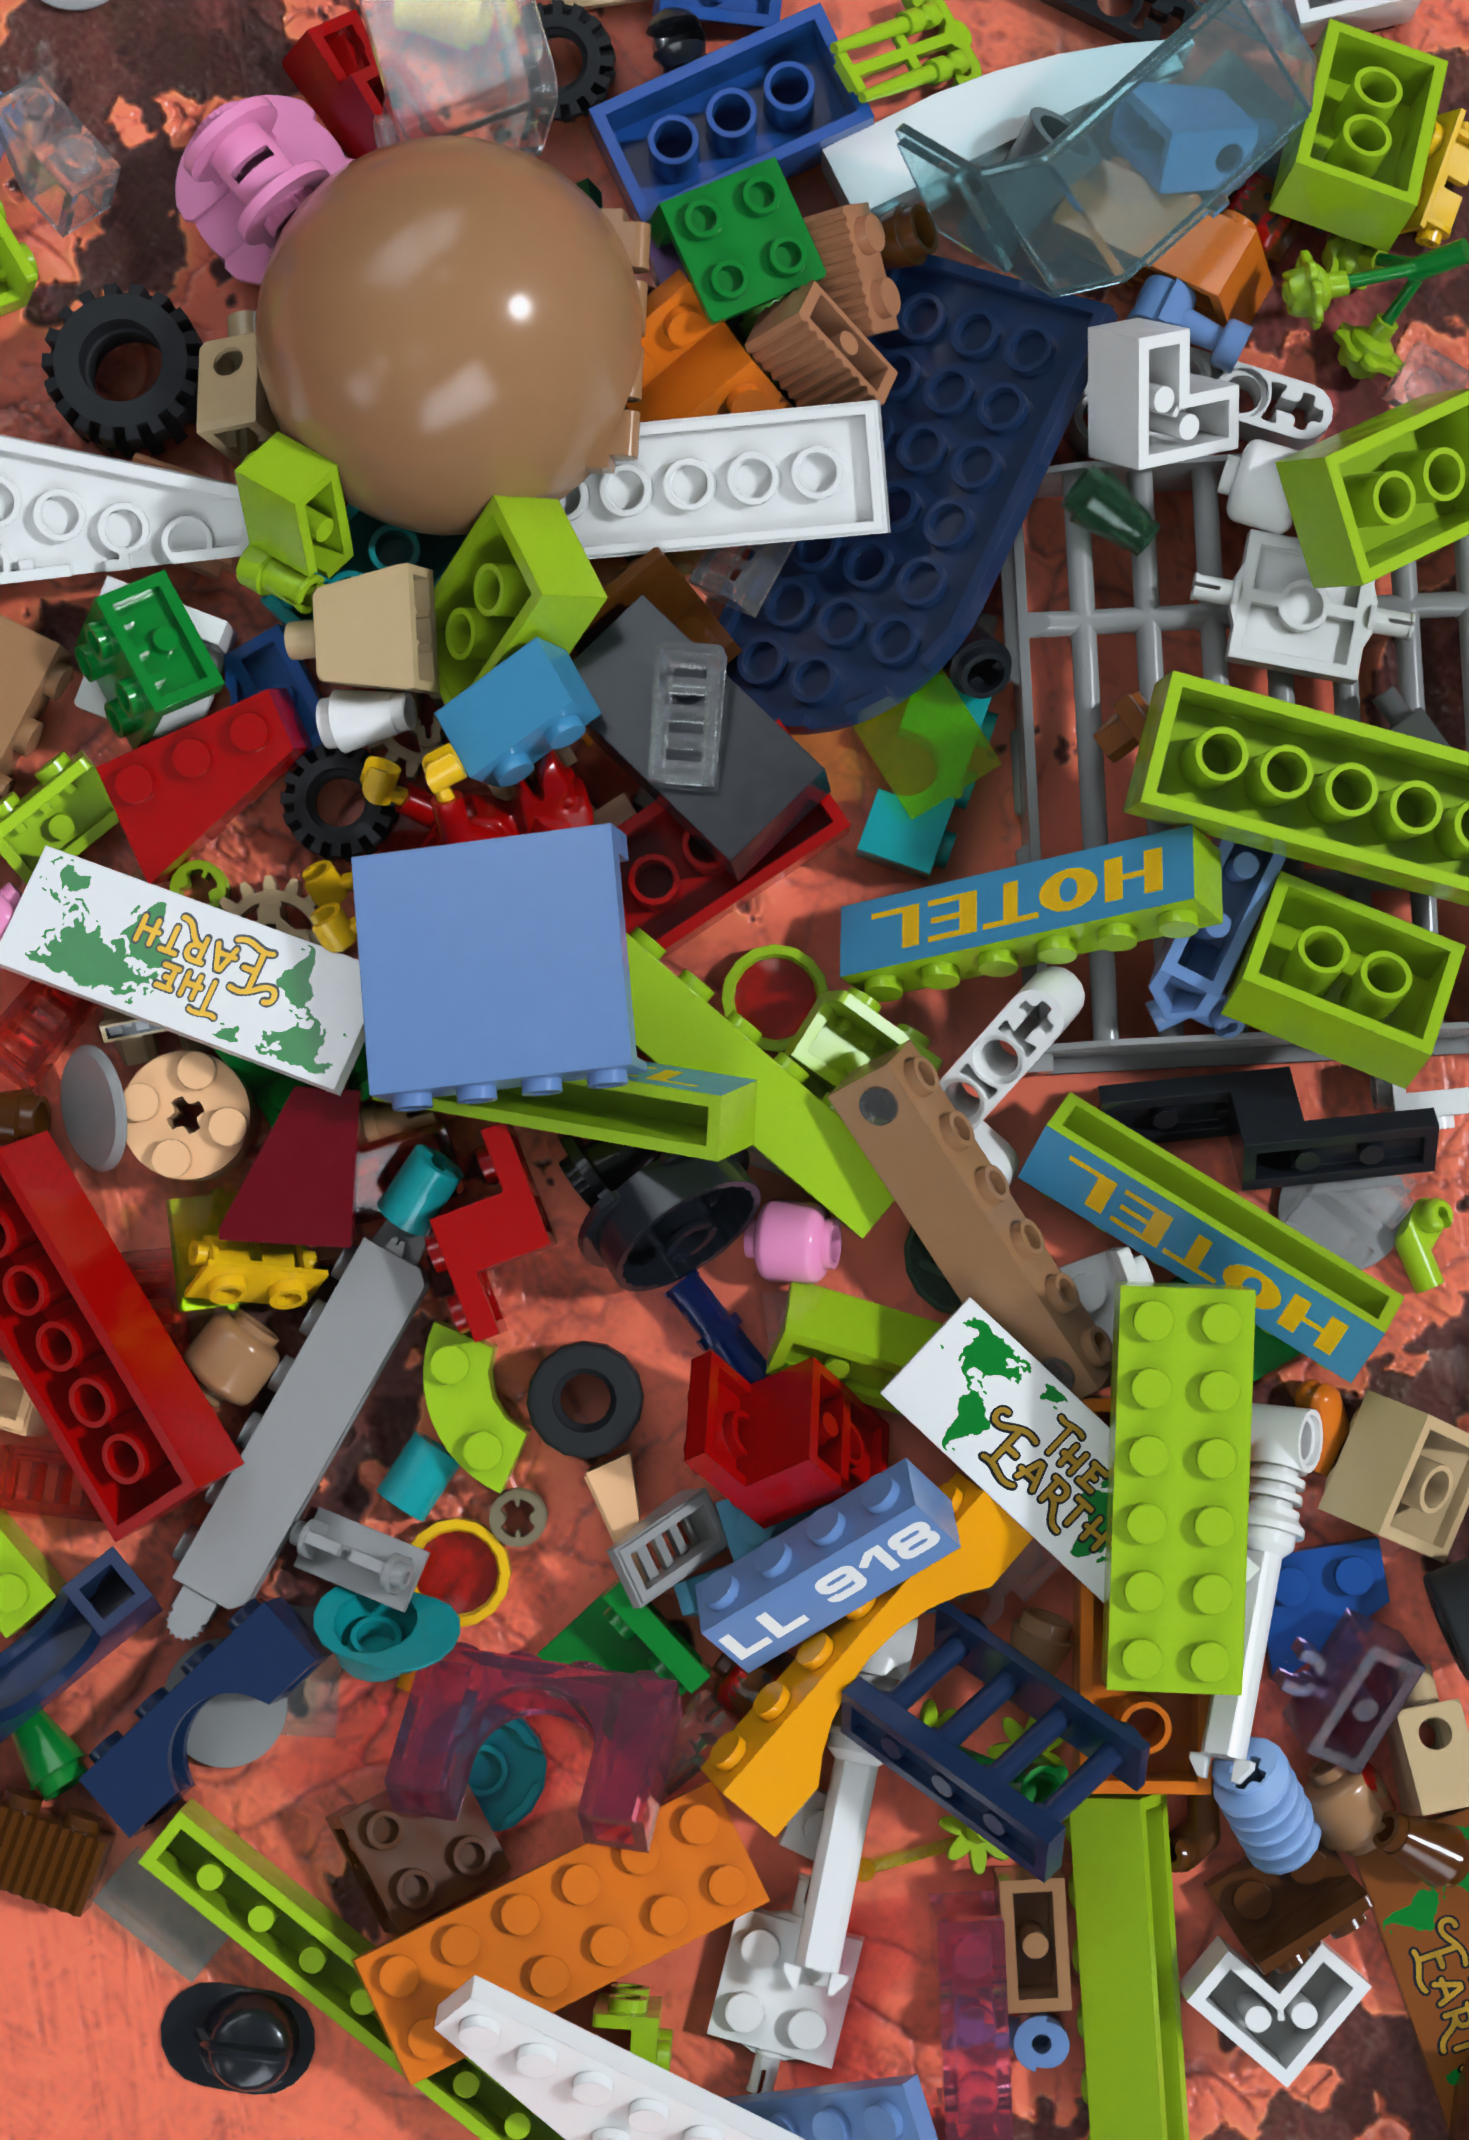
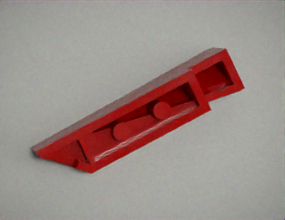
M356 9L306 30L282 60L286 73L346 155L351 159H357L380 147L413 138L448 135L400 54L396 53L379 61Z

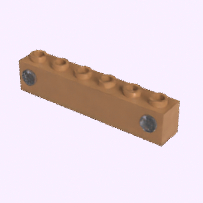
M908 1040L851 1071L827 1097L960 1301L963 1303L970 1296L1079 1399L1099 1391L1112 1372L1113 1344L1110 1337L1101 1327L1095 1325L1080 1302L1079 1293L1073 1280L1067 1274L1062 1273L1045 1248L1041 1231L1033 1221L1025 1217L1010 1194L1006 1177L998 1167L990 1163L975 1140L971 1123L963 1113L955 1109L939 1084L938 1074L932 1063L927 1058L921 1056L912 1041Z

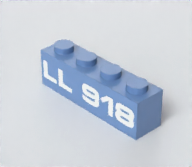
M904 1458L695 1585L701 1634L747 1673H750L959 1549L961 1544L951 1499L907 1458Z

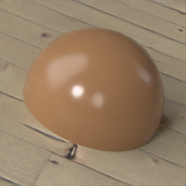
M445 135L413 138L380 147L352 160L326 178L297 208L284 226L268 258L260 284L255 316L256 356L260 379L269 407L282 434L338 464L344 500L376 520L400 529L423 534L468 535L493 495L561 500L580 485L591 473L615 474V461L638 460L641 413L624 408L626 403H636L642 399L644 347L641 345V338L645 337L648 283L636 280L634 274L649 272L651 224L641 221H629V215L624 208H599L573 181L555 167L534 155L502 143L477 137Z

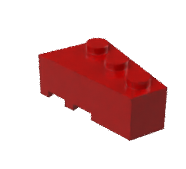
M274 688L261 691L97 766L96 769L146 881L151 884H158L170 881L178 867L188 862L209 841H213L227 828L226 825L252 801L257 800L295 764V761L300 756L307 753L313 746L288 689Z

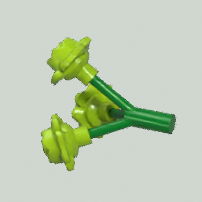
M1332 233L1327 238L1326 247L1321 253L1322 264L1325 266L1326 271L1313 261V256L1307 249L1301 250L1296 261V268L1282 273L1284 280L1282 283V298L1285 301L1289 315L1307 318L1311 329L1317 330L1320 329L1321 323L1324 321V312L1327 311L1331 299L1348 296L1352 289L1362 291L1366 289L1367 285L1407 277V282L1385 313H1378L1369 326H1353L1342 322L1333 334L1334 340L1340 345L1337 359L1341 366L1348 369L1353 378L1373 380L1379 373L1394 377L1403 364L1402 360L1394 352L1390 341L1398 329L1396 320L1424 280L1469 264V243L1465 238H1461L1420 255L1408 257L1388 254L1387 252Z

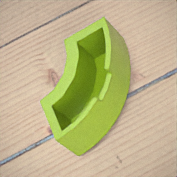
M441 1320L435 1321L428 1337L423 1365L424 1394L432 1424L438 1437L455 1461L473 1478L501 1494L508 1484L531 1429L510 1415L497 1394L493 1369L499 1346L487 1340L475 1343L471 1333L460 1334L457 1327Z

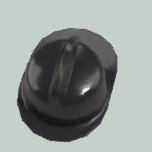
M205 1982L183 1990L167 2007L161 2024V2046L169 2064L184 2079L202 2086L254 2095L272 2094L295 2084L308 2069L315 2050L314 2027L306 2010L292 1997L272 1990L223 1982Z

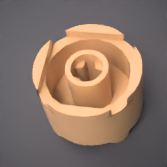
M189 1050L163 1054L144 1065L135 1074L123 1092L127 1110L126 1142L142 1164L164 1177L189 1181H205L221 1177L239 1166L246 1159L253 1146L260 1121V1107L246 1083L220 1058L203 1052ZM186 1102L195 1106H203L204 1112L197 1117V1123L200 1128L196 1131L193 1128L180 1126L179 1119L185 1115L182 1106Z

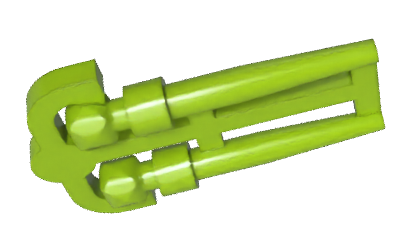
M901 0L906 10L897 13L894 19L876 24L830 44L831 53L836 54L834 56L836 63L833 67L848 93L854 92L855 96L858 95L860 103H867L898 94L927 83L933 86L954 78L953 84L950 86L951 88L982 76L980 63L970 47L972 43L971 33L964 23L954 19L944 0ZM937 25L939 27L938 35L913 44H909L906 37L920 33L923 30L935 28ZM893 38L892 42L896 47V50L856 64L852 63L846 52ZM942 50L948 52L946 56L941 55L929 59L923 65L918 60ZM906 64L909 70L868 89L862 80Z

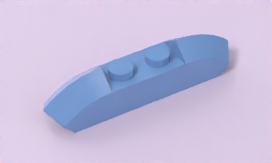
M1213 837L1212 843L1221 850L1223 923L1199 928L1195 935L1186 938L1166 937L1148 986L1165 1020L1207 1017L1220 999L1286 859L1285 856Z

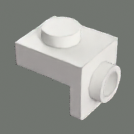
M1370 1075V1092L1375 1110L1383 1109V1113L1434 1107L1439 1130L1455 1128L1454 1116L1469 1114V1087L1406 1093V1089Z

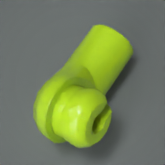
M1438 1197L1431 1199L1421 1198L1408 1208L1394 1239L1395 1248L1415 1294L1427 1291L1445 1282L1432 1249L1443 1228L1451 1226L1453 1212L1449 1203Z

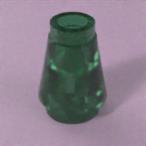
M1091 464L1080 475L1060 505L1071 514L1070 522L1125 550H1129L1135 556H1138L1149 545L1161 526L1151 518L1149 512L1110 468L1103 472L1094 464Z

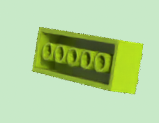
M1174 670L1154 684L1123 809L1124 813L1175 827L1193 824L1204 835L1469 907V752Z
M1115 1281L1101 1677L1106 1690L1242 1696L1256 1290L1248 1286Z

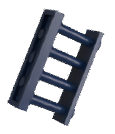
M946 1601L936 1607L934 1647L936 1649L890 1691L878 1690L860 1676L842 1691L840 1732L1045 1883L1062 1865L1066 1826L1062 1822L1111 1774L1137 1792L1145 1784L1150 1743L1145 1741L1133 1726L1123 1721H1117L989 1631L987 1626L978 1617L969 1613L965 1614ZM957 1664L986 1684L939 1728L927 1726L907 1711ZM1008 1700L1037 1720L990 1765L979 1764L958 1748L960 1744ZM1058 1737L1088 1757L1042 1804L1031 1802L1009 1785Z

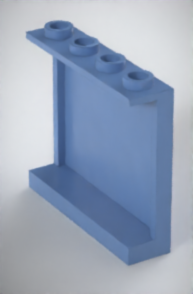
M612 823L351 857L370 1096L389 1103L392 1102L393 1111H420L433 1108V1097L457 1095V1103L459 1104L487 1103L498 1100L497 1090L522 1087L523 1096H547L562 1093V1082L587 1079L588 1088H614L628 1085L627 1074L647 1072V1062L638 1058L636 1052L620 862L629 861L626 834Z

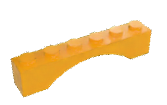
M956 1472L947 1483L940 1485L938 1488L952 1501L961 1547L805 1639L800 1645L796 1658L776 1681L767 1684L758 1693L754 1700L753 1708L733 1731L724 1734L717 1740L711 1749L709 1758L701 1766L700 1769L727 1798L774 1837L780 1833L818 1789L822 1755L832 1720L841 1704L842 1691L854 1681L870 1657L900 1628L928 1609L961 1594L992 1587L1034 1538L985 1491L959 1472Z

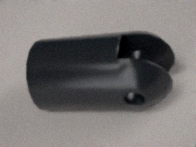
M668 7L659 11L650 20L646 34L653 39V59L658 64L660 76L706 55L705 33L699 23V19L690 10L680 7Z

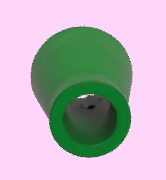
M41 1709L12 1733L31 1791L39 1790L45 1801H50L79 1784L80 1781L78 1779L88 1770L84 1763L87 1754L44 1709Z

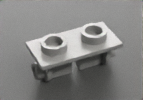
M318 1507L314 1519L308 1522L302 1520L296 1522L289 1537L290 1544L297 1546L298 1556L294 1567L403 1613L407 1610L430 1555L428 1551L321 1507Z

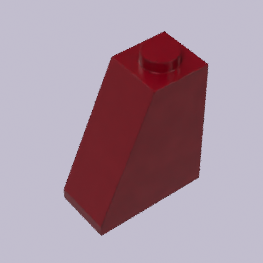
M349 1078L340 1096L312 1085H297L293 1088L219 1227V1240L351 1248L354 1244L363 1089L349 1088Z

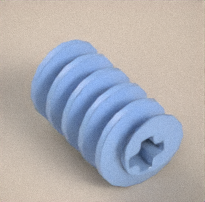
M1250 1737L1246 1760L1256 1763L1255 1770L1241 1785L1231 1782L1234 1761L1217 1758L1212 1760L1214 1799L1221 1808L1223 1815L1229 1822L1232 1831L1254 1868L1265 1874L1274 1875L1296 1871L1307 1863L1318 1849L1322 1834L1320 1826L1314 1821L1312 1804L1305 1795L1303 1787L1297 1780V1776L1281 1748L1266 1738Z

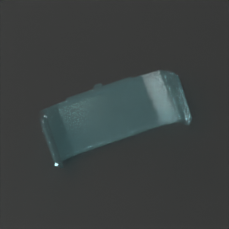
M1186 0L1194 6L1197 12L1041 152L978 167L905 123H902L895 130L899 139L897 147L934 222L935 228L940 234L1005 274L1009 271L1051 298L1062 297L1127 282L1143 266L1150 267L1207 215L1215 218L1230 204L1228 196L1288 143V135L1309 117L1313 106L1317 57L1281 0Z

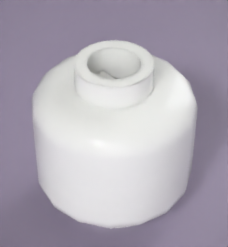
M1255 439L1246 445L1241 458L1228 454L1217 493L1229 496L1226 507L1229 518L1234 522L1271 533L1283 534L1291 528L1293 520L1275 462L1299 452V450Z

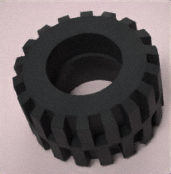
M117 283L103 285L105 296L95 298L89 289L78 295L83 304L79 309L73 312L66 305L57 316L64 324L59 331L51 327L48 330L45 341L50 346L51 353H42L41 362L42 369L49 377V379L44 380L47 393L55 402L56 409L77 435L87 443L93 442L99 451L113 455L115 449L120 450L125 458H133L136 452L140 453V449L146 448L152 456L164 453L166 451L163 442L173 438L177 445H179L188 438L183 428L189 422L196 425L199 348L203 345V342L180 307L176 309L170 298L159 291L154 296H150L145 286L130 283L129 292L123 293ZM134 342L146 343L160 350L162 354L160 374L154 385L146 393L128 401H111L97 394L95 388L96 373L101 361L110 351L120 345Z

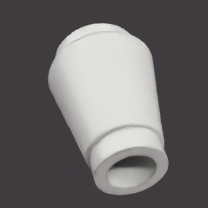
M335 689L330 697L321 698L318 701L316 724L320 739L326 748H339L343 753H349L401 734L404 731L414 730L417 725V710L412 695L407 691L397 693L392 691Z

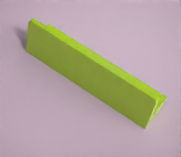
M791 1282L788 1290L785 1319L769 1352L765 1374L773 1375L814 1356L864 1404L903 1415L880 1394V1391L943 1323L818 1285Z

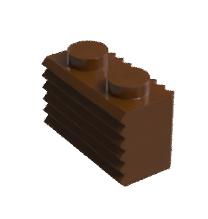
M6 1787L4 1794L0 1793V1890L8 1891L13 1895H19L24 1899L33 1900L35 1903L44 1904L49 1908H56L60 1912H67L72 1916L81 1917L90 1908L94 1900V1895L107 1863V1858L111 1852L116 1833L102 1829L104 1819L94 1813L77 1808H67L65 1815L42 1808L43 1798L40 1795L18 1787Z

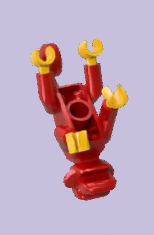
M450 743L427 753L422 758V767L427 784L435 795L412 783H408L405 787L398 786L397 782L401 768L396 763L382 757L369 756L365 761L360 776L362 791L368 802L379 806H387L393 802L396 804V812L431 830L420 848L590 826L594 823L593 807L582 776L574 773L573 768L565 767L554 750L533 764L535 771L533 776H528L513 785L512 798L508 801L492 795H463L461 791L452 790L450 786L467 778V774ZM330 860L318 861L307 867L302 873L306 891L313 902L319 906L310 915V920L314 925L312 930L325 949L334 953L342 952L357 939L356 916L348 919L340 906V903L347 897L348 892L353 890L352 871L340 876Z

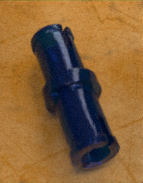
M697 1269L664 1294L668 1299L670 1298L699 1335L700 1339L696 1343L703 1352L708 1349L713 1350L750 1384L769 1376L765 1374L766 1359L739 1326L743 1322L736 1311L731 1315L700 1277Z

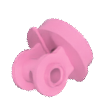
M261 95L225 103L213 110L201 122L181 157L175 184L176 206L186 222L196 224L203 239L225 264L224 268L238 281L260 286L268 258L284 226L297 208L326 178L354 160L346 158L334 137L315 121V111L303 100L282 95Z

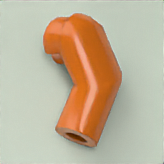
M1308 1379L1297 1388L1294 1402L1296 1407L1315 1409L1321 1416L1323 1445L1319 1462L1313 1471L1327 1477L1349 1435L1350 1422L1340 1392L1329 1382L1321 1384L1315 1379Z

